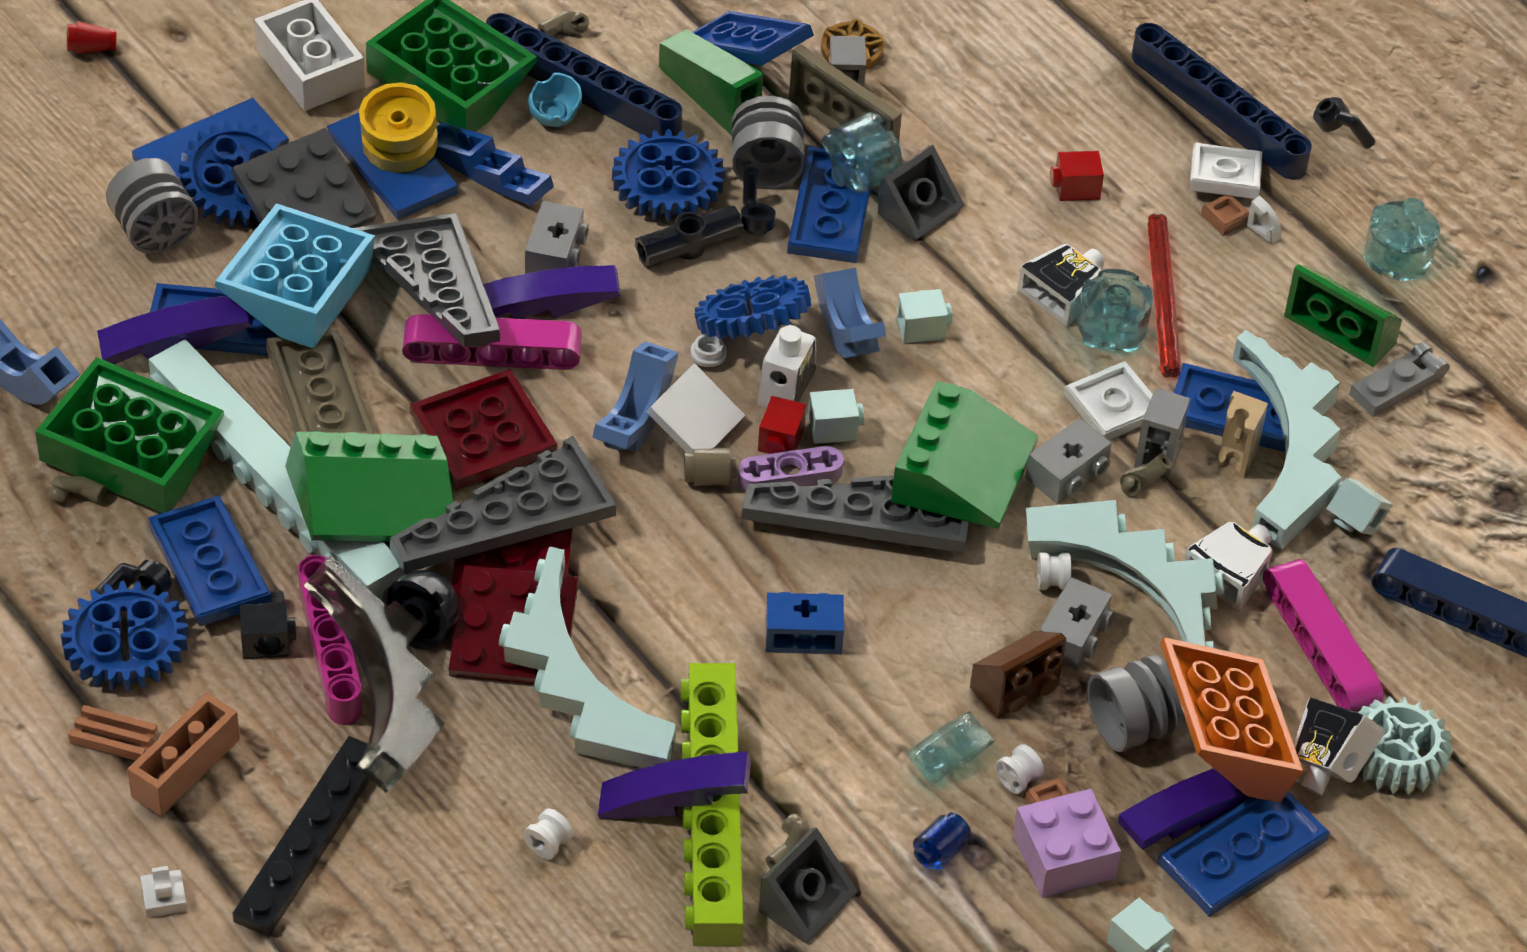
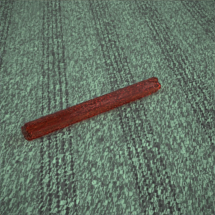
M1153 213L1148 217L1149 222L1147 226L1161 374L1165 378H1176L1180 374L1181 359L1167 217L1164 214L1156 215Z

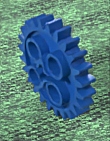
M226 120L222 130H219L215 124H211L209 135L203 130H199L197 140L190 138L188 150L183 149L182 162L179 163L178 173L181 174L180 181L189 196L193 197L192 201L196 207H204L202 217L206 218L211 213L216 214V224H219L223 218H228L230 227L234 226L236 219H241L243 225L248 227L249 218L252 217L260 224L245 196L240 193L242 191L231 172L233 167L279 148L281 140L278 138L269 141V130L264 131L262 134L256 133L257 124L255 123L249 130H246L241 120L238 122L237 128H232L228 120ZM225 151V152H229V153L232 154V155H230V156H224V155L220 154L219 152ZM217 180L220 184H211L207 181Z
M670 129L666 130L665 136H660L656 130H653L652 138H647L641 133L639 134V143L629 139L628 149L620 147L619 156L614 157V167H612L613 190L619 192L620 201L627 200L628 209L639 206L640 216L648 211L652 212V220H656L660 214L665 215L666 221H670L673 214L678 216L686 212L698 214V207L708 211L710 202L717 203L718 193H723V183H725L723 159L718 158L717 149L709 150L708 141L698 144V135L696 134L687 139L685 138V132L682 130L677 136H672Z
M774 275L766 280H761V277H757L753 282L743 280L741 284H730L724 290L718 289L716 290L717 295H707L706 300L698 302L699 307H695L694 314L698 330H701V334L707 333L708 337L717 335L718 339L726 336L735 339L739 335L744 334V337L748 338L755 332L762 335L765 330H778V327L781 325L791 324L790 319H800V314L808 312L807 307L811 306V297L808 285L805 284L804 280L798 281L797 277L787 279V275L775 279Z
M121 581L119 589L113 591L109 584H105V593L100 595L92 589L90 590V601L79 598L77 599L78 609L68 610L69 620L62 622L64 633H61L65 660H70L72 671L80 670L81 680L84 681L93 676L94 687H98L104 681H108L110 691H113L118 683H123L125 690L130 691L132 682L137 681L142 688H146V678L150 677L154 681L160 682L161 670L166 673H173L172 662L181 663V651H187L188 649L187 638H189L185 612L180 611L177 600L169 601V593L167 591L157 596L155 585L150 586L146 591H142L139 581L135 583L132 589H127L125 582ZM122 611H127L130 653L128 661H123L120 615Z

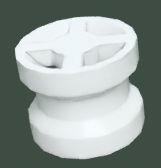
M1039 552L1037 558L1038 590H1047L1050 586H1058L1063 590L1071 577L1070 553L1050 556L1047 552Z
M1025 744L1016 747L1012 751V756L1002 757L995 763V771L999 780L1005 788L1014 794L1021 793L1027 788L1029 781L1036 782L1044 776L1045 772L1040 757L1031 747Z
M550 808L545 809L538 816L537 824H530L523 832V838L528 847L536 855L546 860L552 859L559 852V845L567 844L574 836L573 828L562 814Z

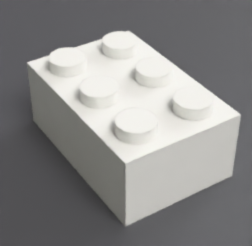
M303 0L254 19L256 49L304 111L365 88L364 57L318 0Z

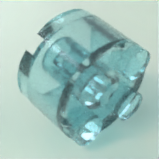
M867 112L832 129L829 134L823 136V147L829 154L834 167L831 171L832 177L839 187L846 185L856 193H863L879 185L883 177L902 165L899 143L892 130L885 132L880 125L884 120L879 115Z
M1408 198L1405 201H1392L1376 206L1370 217L1363 255L1366 263L1373 271L1382 275V271L1393 274V279L1406 281L1423 276L1428 271L1434 258L1440 234L1438 220L1425 208L1424 203L1416 198Z
M1105 269L1099 271L1097 277L1091 280L1089 277L1082 286L1077 317V326L1083 336L1082 340L1085 345L1106 350H1124L1127 352L1136 350L1148 332L1153 303V292L1147 284V287H1145L1139 281L1138 275L1123 269Z

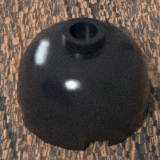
M426 570L409 572L397 578L383 592L381 602L383 618L387 625L390 622L393 623L394 627L399 631L395 636L405 644L413 648L426 650L441 643L455 628V623L460 613L459 597L454 587L445 577L436 572Z

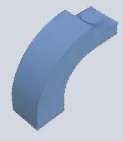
M856 268L813 275L822 318L837 353L841 357L847 358L880 352L878 338L886 336L884 322L873 323L869 319L862 301Z
M0 319V386L13 396L30 404H44L81 375L57 346L44 356L38 355L25 347Z
M646 341L634 349L626 381L619 399L611 412L595 424L592 438L603 441V444L608 448L616 450L627 449L636 453L644 444L656 423L646 411L670 387L679 352Z

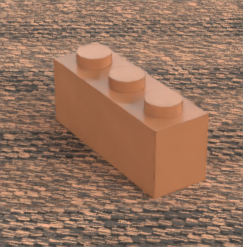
M206 693L127 769L131 797L162 817L240 740L237 711L211 694Z

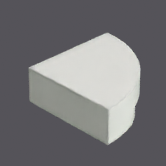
M1258 196L1251 201L1247 227L1274 244L1281 239L1280 223L1271 206L1261 196Z

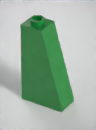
M687 29L659 43V68L732 136V116L735 110L745 101L762 96L763 74L758 69Z

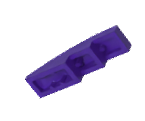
M615 265L576 266L542 270L483 284L495 317L511 312L514 319H523L546 310H550L553 317L557 318L621 296Z
M221 296L174 305L142 314L98 330L97 333L102 360L115 365L140 353L147 359H150L184 339L196 350L252 326L250 313L228 296Z
M748 751L704 755L669 761L634 770L604 781L601 787L598 817L599 819L677 816L678 806L712 805L713 795L747 794L751 765Z
M1213 768L1182 780L1121 812L1118 816V823L1134 842L1144 850L1166 835L1175 839L1198 824L1202 828L1250 796L1242 793Z

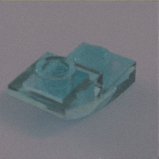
M969 711L936 730L906 752V755L927 782L933 786L960 763L965 766L995 741Z

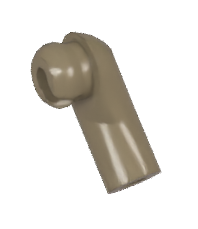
M563 11L540 23L538 30L550 36H554L559 32L579 35L587 31L589 18L582 12Z
M1161 453L1148 464L1126 470L1120 478L1122 492L1128 496L1139 494L1141 489L1147 488L1172 468L1171 459L1166 454Z
M59 476L51 481L52 487L48 491L50 498L62 503L68 500L70 492L96 503H101L106 497L107 487L84 476Z
M791 814L784 820L781 828L789 836L785 843L766 857V863L770 869L810 830L807 821H802L799 815Z

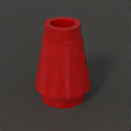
M76 21V24L67 25V51H75V55L116 50L117 32L115 29Z

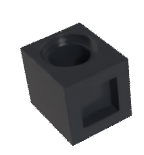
M287 602L240 605L243 659L290 656L289 641L297 640L296 620L295 617L288 618Z

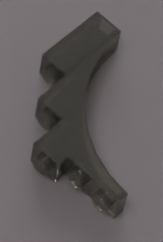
M330 555L306 581L304 586L328 610L345 633L358 656L367 679L372 703V729L367 749L356 767L387 793L410 769L445 724L416 698L434 673L405 647L423 625L397 601L394 600L389 606L385 605Z

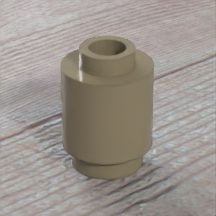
M729 448L693 449V453H684L685 482H694V486L730 485V478H737V456H730Z

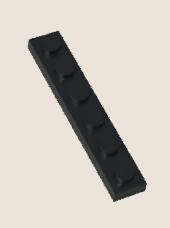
M351 736L347 737L233 911L234 923L270 937L384 760L383 749Z

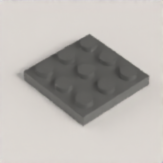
M326 128L233 167L231 172L260 223L276 203L350 228L361 227L375 220L377 215Z

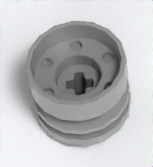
M759 96L745 101L735 110L732 116L733 171L741 181L744 179V169L747 167L758 169L757 188L777 189L791 184L800 177L805 167L803 115L799 108L789 100L776 96Z
M144 158L132 162L118 171L109 182L106 191L107 204L136 250L146 254H156L174 249L183 243L195 230L199 219L198 208L183 188V184L168 162L158 158Z
M1148 655L1142 657L1140 661H1130L1124 669L1122 667H1113L1093 674L1088 680V702L1094 723L1106 744L1114 751L1122 752L1142 745L1148 737L1159 739L1165 734L1179 732L1184 726L1185 716L1168 665L1158 655Z

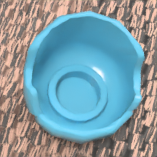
M553 73L548 80L543 82L537 81L532 88L528 98L530 114L541 125L549 127L565 126L575 119L581 107L582 92L580 85L571 76Z

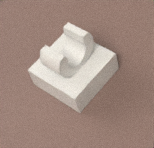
M168 866L152 868V874L140 876L147 918L187 912L181 869L169 871Z

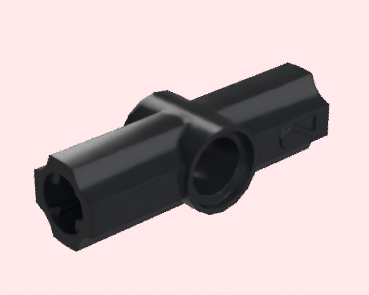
M727 206L704 215L692 212L682 213L677 216L674 225L635 238V248L638 252L639 260L644 267L677 256L689 260L696 259L704 253L706 246L743 234L744 225L741 221L740 213L735 206Z

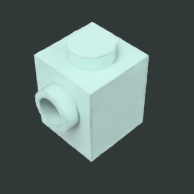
M941 289L899 293L896 318L903 344L946 339L947 325L952 324V308L950 303L944 302Z
M853 389L810 392L808 419L813 444L857 440L858 425H864V409L862 403H856Z
M1346 478L1344 482H1339L1332 490L1329 497L1331 502L1326 509L1336 515L1333 521L1347 531L1353 532L1356 529L1363 534L1374 535L1393 504L1359 480Z
M1139 897L1111 919L1107 943L1117 952H1171L1174 927L1165 915L1154 911Z

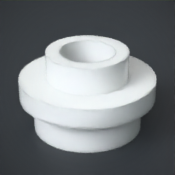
M702 334L697 337L691 346V358L700 366L715 367L726 359V346L722 339H718L717 335L708 337V334Z

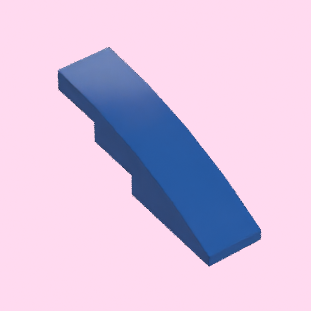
M443 122L437 126L438 147L434 156L473 181L506 197L531 206L554 187L551 175L525 168L522 156L496 149L493 137Z

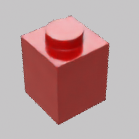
M1099 150L1058 152L1056 166H1051L1050 183L1051 187H1057L1059 201L1100 200L1104 173Z
M771 396L759 426L758 451L773 454L797 450L805 430L807 404Z

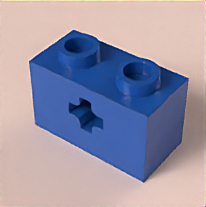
M767 592L765 652L842 654L844 595Z

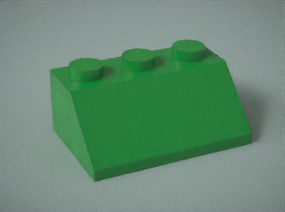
M1300 264L1295 266L1284 317L1374 368L1397 343L1402 319L1312 268Z

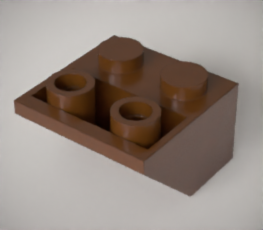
M1034 631L974 663L970 688L997 719L1009 712L1019 711L1027 702L1040 695L1046 696L1052 693L1059 685L1067 638L1062 633Z

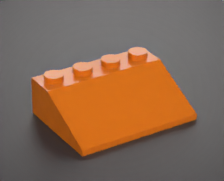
M1163 637L1160 644L1197 755L1246 796L1280 803L1301 775L1303 769L1263 659Z

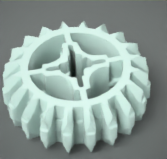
M1389 696L1384 704L1375 699L1370 704V708L1363 706L1359 711L1360 714L1365 715L1386 730L1360 771L1363 772L1364 782L1374 780L1376 781L1377 790L1385 785L1390 787L1392 794L1398 788H1403L1409 795L1414 790V787L1424 792L1429 784L1435 785L1440 776L1447 771L1453 750L1450 743L1451 732L1445 730L1444 719H1435L1434 709L1424 711L1422 710L1421 701L1415 706L1407 703L1406 697L1400 703H1395ZM1425 747L1428 754L1421 758L1418 754L1419 749Z

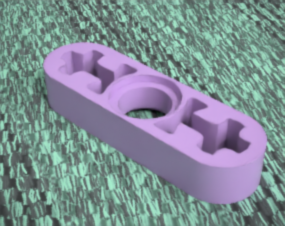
M830 446L747 457L738 466L737 482L739 487L745 492L748 484L793 481L798 486H814L817 484V480L831 479L833 483L842 476L844 458L838 449ZM823 462H827L829 467H826ZM808 464H810V471L807 470ZM786 465H794L800 469V472L788 475L782 472L781 468ZM770 469H774V476H771Z

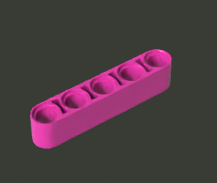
M418 314L406 320L402 353L406 359L416 363L568 370L575 368L580 362L582 331L577 324L568 321L496 318L500 329V342L488 343L484 346L464 347L432 315Z
M310 555L302 559L298 565L299 592L328 716L334 723L349 725L355 723L362 715L361 682L332 564L325 556Z
M1298 559L1265 569L1263 581L1269 597L1335 704L1357 712L1363 706L1370 707V704L1375 699L1382 703L1384 692L1377 674L1307 563L1303 559Z

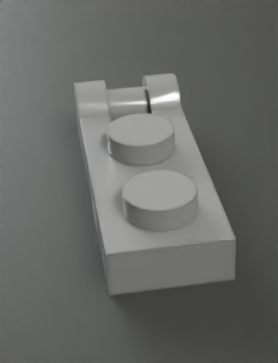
M1420 342L1408 354L1352 384L1349 395L1374 417L1444 377L1450 365L1442 357L1436 358L1432 354L1433 349L1426 342ZM1423 364L1426 368L1421 370L1418 366Z

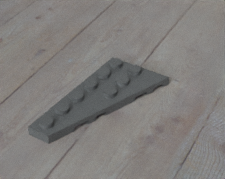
M457 213L353 228L375 235L373 260L464 347L484 346L488 343L500 342V329Z
M571 436L563 441V447L552 453L546 450L537 455L535 463L526 468L517 466L473 491V497L461 504L455 501L446 506L444 514L435 519L425 518L390 538V550L403 573L614 517L616 516V503L574 436Z
M894 475L851 478L849 484H832L831 479L817 480L815 486H798L793 481L748 484L741 519L759 523L777 524L964 553L969 528V521L891 502Z

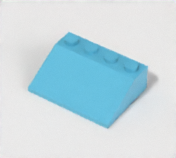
M276 203L216 279L215 287L279 337L296 342L299 345L314 348L371 271L375 235Z

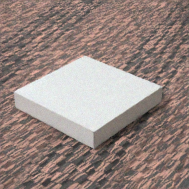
M1194 143L1189 190L1252 199L1257 198L1260 191L1262 152Z
M1123 361L1066 385L1063 395L1087 424L1106 439L1111 440L1142 426L1143 417L1153 394L1126 361Z
M695 363L646 411L686 453H693V449H713L745 416Z

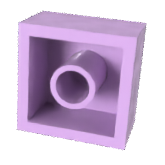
M1091 788L1017 807L1013 837L1041 898L1116 879L1121 850Z

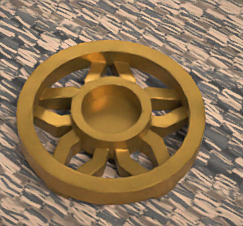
M859 19L827 27L821 39V53L828 62L829 49L827 48V42H830L831 36H865L866 69L877 64L883 56V36L876 29L862 23ZM878 48L877 52L870 57L869 51Z

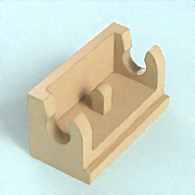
M1233 391L1227 410L1221 443L1223 446L1217 460L1218 466L1222 467L1225 464L1226 458L1235 457L1239 460L1236 464L1235 476L1245 478L1259 449L1268 403Z

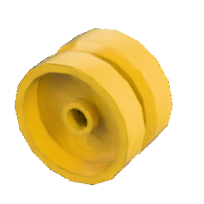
M402 82L390 83L373 89L363 99L359 108L363 153L371 164L384 171L401 173L410 172L425 166L434 157L438 147L436 111L434 101L426 91L412 84Z

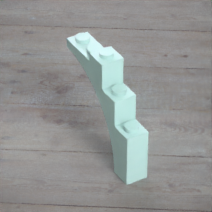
M1245 330L1236 339L1233 360L1256 380L1269 397L1279 417L1285 440L1284 468L1273 489L1257 506L1252 528L1257 524L1265 526L1272 535L1270 543L1281 551L1330 504V494L1341 481L1342 476L1331 465L1323 463L1336 451L1341 429L1329 417L1322 416L1335 404L1340 382L1330 372L1322 370L1312 362L1301 370L1294 361L1280 355L1265 340Z
M1116 500L1026 508L1031 559H1037L1039 552H1047L1050 556L1070 553L1071 561L1089 563L1116 573L1141 588L1161 606L1177 628L1183 642L1213 648V641H1205L1204 630H1212L1210 610L1217 609L1216 595H1224L1222 572H1214L1213 558L1175 561L1173 542L1166 543L1164 529L1127 532L1125 513L1118 514Z
M549 547L546 559L538 560L534 581L539 583L536 593L528 594L524 614L514 612L510 625L504 624L502 627L499 646L504 647L505 662L538 669L534 692L539 693L540 707L574 715L569 737L575 739V753L638 768H646L669 762L676 742V724L648 715L621 700L597 680L580 658L567 632L561 610L560 591L565 569L564 550Z

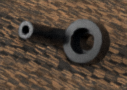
M1325 98L1316 106L1313 119L1321 130L1331 132L1343 125L1351 129L1365 149L1371 148L1375 144V138L1360 118L1350 113L1349 108L1341 98Z
M747 167L744 169L742 199L744 207L741 209L740 217L744 230L749 234L764 235L775 227L776 211L769 205L757 202L758 169Z
M144 560L138 567L128 563H121L94 590L101 595L105 593V584H109L114 591L119 587L121 581L127 579L135 583L139 581L142 591H146L150 586L155 585L156 595L158 596L171 588V574L168 568L159 561Z

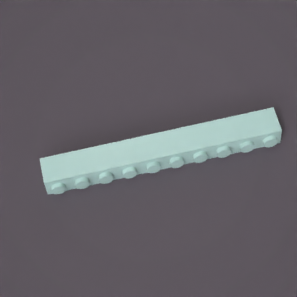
M185 339L148 359L150 369L148 379L224 410V416L210 442L216 457L221 462L226 461L233 468L237 479L242 484L247 483L255 491L259 502L264 507L269 506L277 514L282 526L287 530L291 529L299 537L302 546L307 552L325 556L330 560L334 575L344 584L347 593L352 599H359L368 610L381 603L383 592L387 587L405 574L392 551L384 542L312 541L285 468L291 447Z

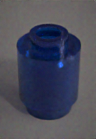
M954 812L940 815L913 840L914 856L917 861L926 868L942 869L967 845L968 838L971 836V829L968 823Z

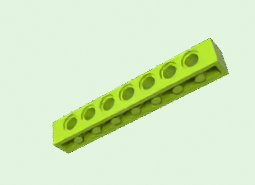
M689 663L688 678H681V702H688V710H681V733H689V741H682V759L738 752L736 663ZM740 794L713 795L712 801L714 802H712V805L683 806V830H691V839H684L683 848L684 863H691V872H684V896H692V906H685V930H693V946H742L743 897Z

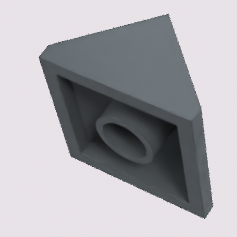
M929 145L883 177L880 182L878 214L912 240L920 238L965 206L934 145Z
M811 828L761 878L759 911L802 942H809L858 892L817 828Z

